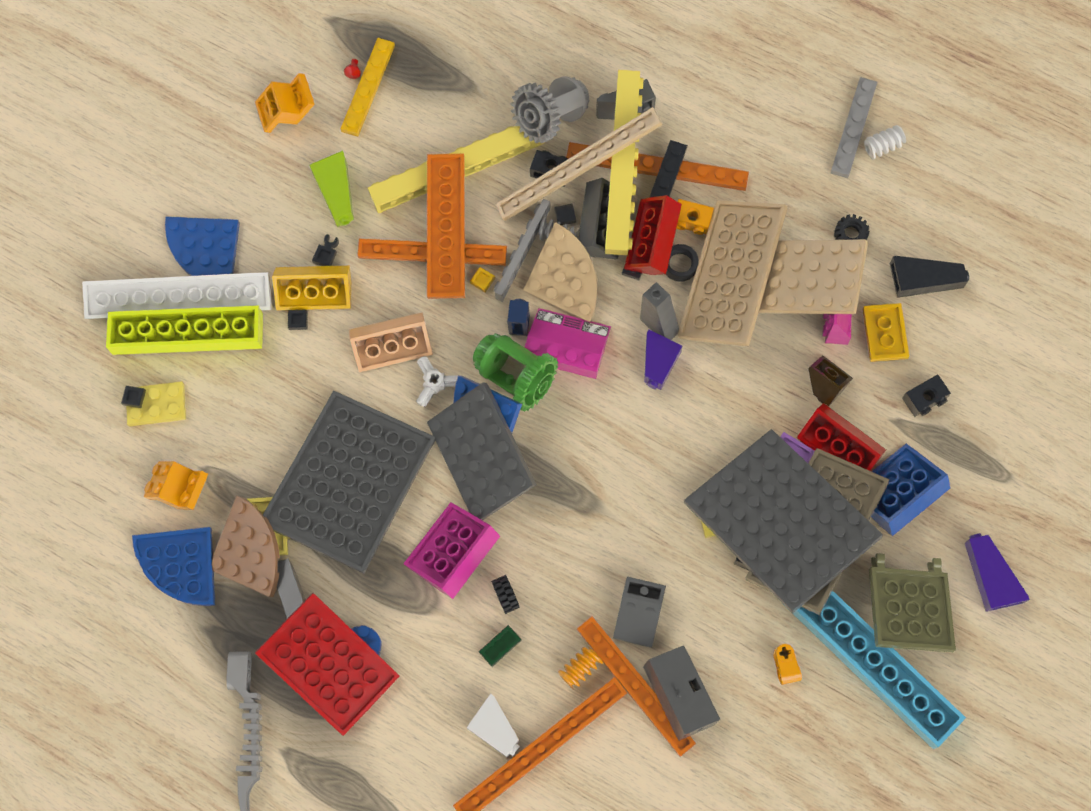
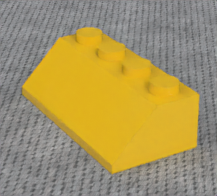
M350 265L275 268L272 279L276 310L351 309L352 282Z

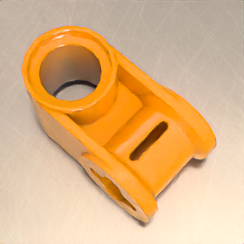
M788 644L776 647L773 652V658L780 684L784 685L801 681V670L793 647ZM783 650V652H787L788 655L784 657L780 656L779 653Z

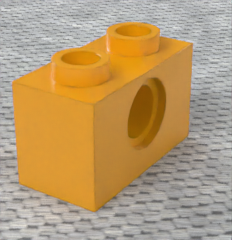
M678 199L682 206L676 229H686L698 235H707L714 208ZM688 217H695L696 220L692 221Z

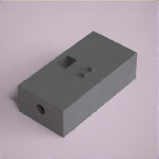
M684 645L653 657L645 663L643 668L678 741L708 729L721 720Z

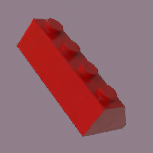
M667 195L640 199L631 237L632 250H628L624 269L649 275L666 274L681 211V203Z
M824 403L816 409L796 437L814 451L818 448L869 471L872 470L887 450Z

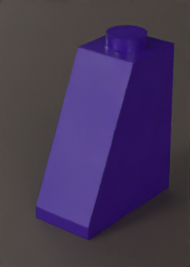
M649 329L646 334L644 382L652 389L662 390L682 352V345Z

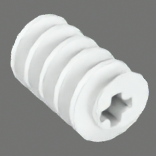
M895 125L892 128L886 129V131L883 130L879 134H874L873 137H867L864 141L865 150L870 158L874 160L876 158L875 153L878 157H881L882 151L888 154L889 149L895 151V146L898 149L901 148L902 143H906V137L902 128Z

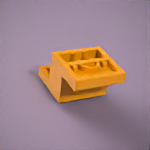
M298 73L291 83L271 81L255 101L263 130L267 133H271L278 123L298 124L315 105L306 76L302 73Z
M159 461L153 467V476L145 486L144 497L149 500L161 501L176 509L194 510L208 473L191 470L174 461Z

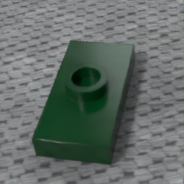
M507 625L479 653L493 667L518 645L522 639Z

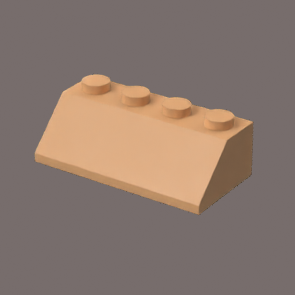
M423 312L349 330L350 341L359 372L433 355Z

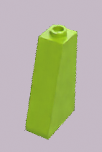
M340 151L309 165L337 227L347 225L354 220L347 161L344 152Z

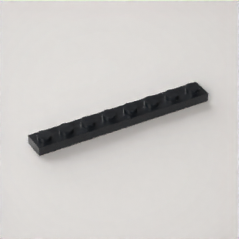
M670 140L649 198L666 195L670 197L688 145ZM624 268L622 271L623 276L640 280L642 273Z

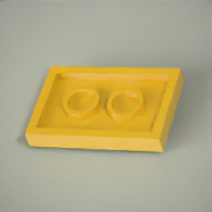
M902 304L863 306L870 362L908 359L910 356Z

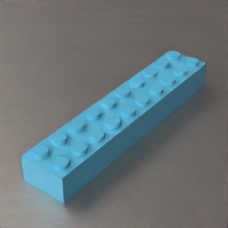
M833 590L820 615L803 607H800L793 613L799 621L932 749L938 748L965 720L966 717L894 648L875 647L874 629Z

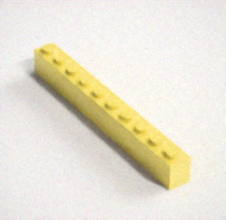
M618 70L614 131L641 115V113H638V106L642 107V95H639V89H643L644 78H640V71ZM635 142L612 156L605 254L628 255V250H632V238H629V231L633 232L634 220H630V213H634L635 202H631L632 195H636V184H633V177L637 178V166H634V160H638L639 148H635Z
M509 126L502 132L493 133L483 140H476L466 147H459L449 154L464 153L465 177L544 143H535L534 140L530 142L529 136L524 138V132H519L520 126ZM427 161L416 168H409L404 173L392 175L387 180L375 182L368 187L370 197L378 214L427 193Z

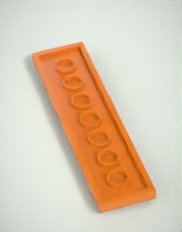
M464 153L427 154L428 299L465 298Z

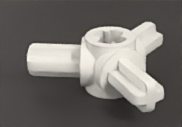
M426 356L421 357L417 361L424 373L423 379L425 382L423 383L424 389L416 402L420 406L426 407L433 394L445 390V387H455L458 375L445 376V373H440L438 369L433 368ZM436 379V381H438V382H437L436 384H434V382H432V380Z

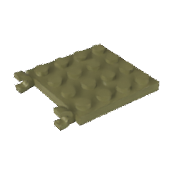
M877 553L876 558L872 557L869 579L875 647L953 653L956 650L948 573L942 572L941 558H933L932 562L927 563L929 571L885 568V554Z

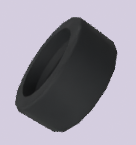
M685 244L672 246L666 275L678 282L690 280L695 275L698 266L696 251ZM676 254L688 256L691 259L690 269L685 272L673 270L670 267L671 257Z

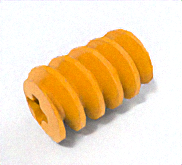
M582 647L583 655L576 653L577 660L570 659L572 666L564 665L566 672L558 671L560 677L572 689L573 684L580 687L578 679L586 681L585 673L590 676L592 675L590 668L598 669L595 664L596 662L603 664L602 659L590 647H588L589 649Z

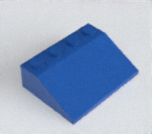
M906 443L871 471L889 479V483L871 517L891 536L895 535L951 488L948 474Z

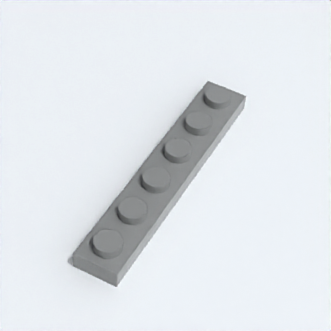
M862 77L859 79L831 174L845 178L849 177L877 81Z
M543 199L541 204H537L533 220L530 219L528 221L527 231L525 235H521L518 241V249L512 252L509 266H505L503 269V278L494 287L497 300L503 302L539 232L543 218L547 217L550 211V201Z

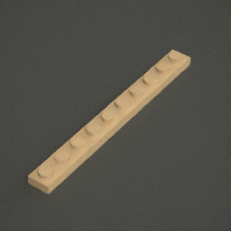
M653 107L498 202L496 206L502 219L507 221L662 126L663 124L656 110Z

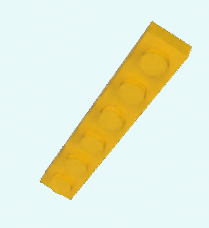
M377 38L340 128L341 132L359 136L394 50V42Z

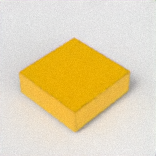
M479 267L471 278L470 284L486 293L496 278L495 275Z

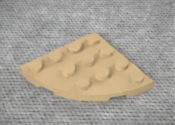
M555 222L523 290L590 322L597 305L598 286L593 261L579 239L565 227Z

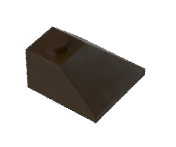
M823 355L808 368L813 395L817 397L819 402L830 406L853 379Z

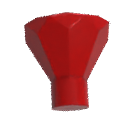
M352 59L351 64L347 65L344 69V75L350 79H357L361 76L357 59Z

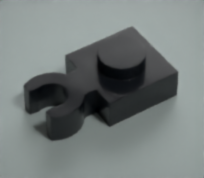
M329 234L325 235L324 246L319 244L312 258L314 264L320 266L332 265L337 251L333 248H336L339 244L337 237L333 242H329Z

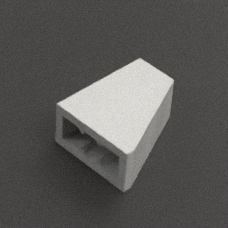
M490 694L467 726V729L508 758L509 755L514 756L519 749V739L495 697Z

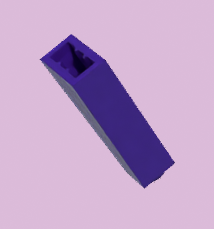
M981 533L969 536L970 539L965 542V547L985 611L1006 608L1029 601L1028 594L990 536H982Z

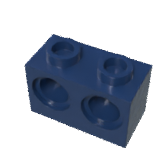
M524 299L510 300L507 319L509 335L528 336L530 320L529 302H526Z

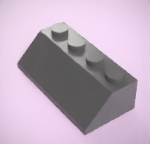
M599 178L586 182L578 239L586 248L590 257L616 260L619 255L605 254L610 182L604 178Z

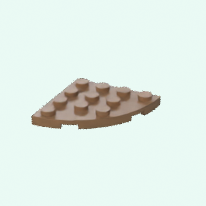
M236 496L212 557V570L268 597H274L279 579L277 569L278 559H280L275 533L268 519L262 515L256 505L241 496Z

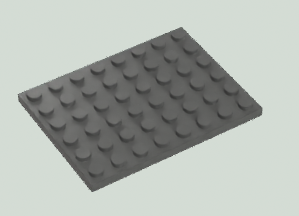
M333 390L263 516L268 519L274 532L364 574L436 441V437Z
M772 429L684 499V504L792 614L883 537V534Z

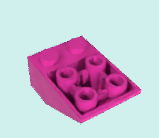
M823 314V319H826L825 325L822 328V337H825V343L848 345L851 339L852 314Z

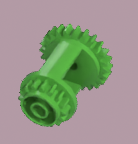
M496 333L485 336L477 345L473 354L474 366L479 370V374L514 396L513 399L522 404L520 410L524 412L526 410L529 411L530 408L533 409L534 405H537L539 400L543 399V396L547 393L552 381L555 379L554 375H556V369L558 368L557 358L552 355L543 353L542 356H537L507 335L501 336ZM509 355L525 365L517 380L514 379L513 375L506 374L500 370L506 363Z

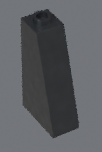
M893 256L889 263L897 298L962 289L969 281V272L965 270L964 264L903 256Z

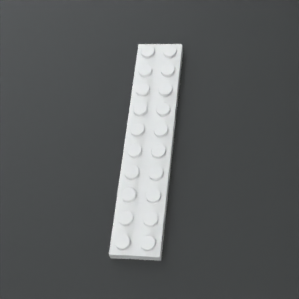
M269 272L82 282L84 319L108 318V312L235 306H259L261 310H272Z

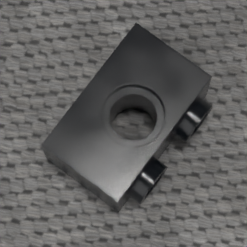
M536 150L530 166V177L537 179L552 170L548 168L549 165L556 167L568 160V158L553 155L546 150Z
M937 374L907 391L902 399L914 417L920 414L924 416L931 412V408L935 405L940 407L948 402L947 398L951 392ZM923 394L929 395L932 400H926Z

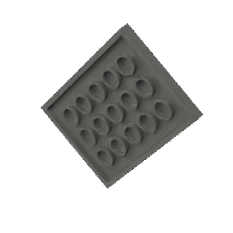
M481 383L427 421L433 436L436 437V443L470 514L483 521L537 485L487 383Z

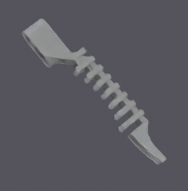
M250 651L229 652L227 662V689L237 690L244 698V703H239V708L249 710V713H242V719L251 720V724H244V729L251 731V734H244V740L251 741V745H243L242 749L251 751V755H240V760L251 762V766H236V771L251 772V776H238L240 811H250V792L254 784L260 780V772H262V767L260 766V762H262V756H260V751H262V746L260 745V741H262V735H260L262 725L259 724V720H262V715L259 714V710H262V705L255 701L261 700V695L250 692L252 661Z

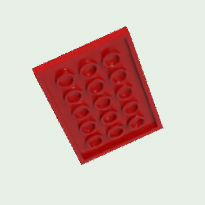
M314 593L255 651L259 658L342 736L354 726L400 677Z

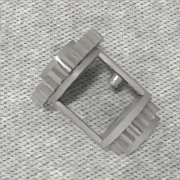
M562 76L551 83L549 93L547 88L542 89L541 84L537 86L536 83H528L519 87L514 92L515 95L512 96L514 102L510 104L514 107L511 112L515 114L512 119L517 120L515 126H520L519 132H524V138L529 136L530 142L534 140L535 143H544L557 135L556 132L560 130L557 125L561 124L559 118L567 122L580 119L585 113V109L589 107L588 103L590 100L588 90L580 80H576L575 77Z

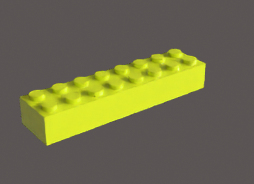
M259 306L108 312L106 348L112 355L262 349L263 312Z

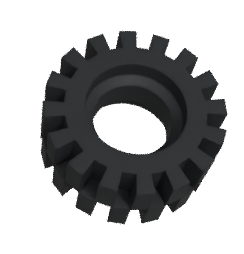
M850 214L846 218L843 216L838 221L834 230L835 240H867L870 233L868 231L869 225H866L867 221H861V216L857 219L855 214L850 217ZM853 227L858 230L859 235L856 238H850L846 236L845 229Z
M506 575L491 581L505 614L520 608Z

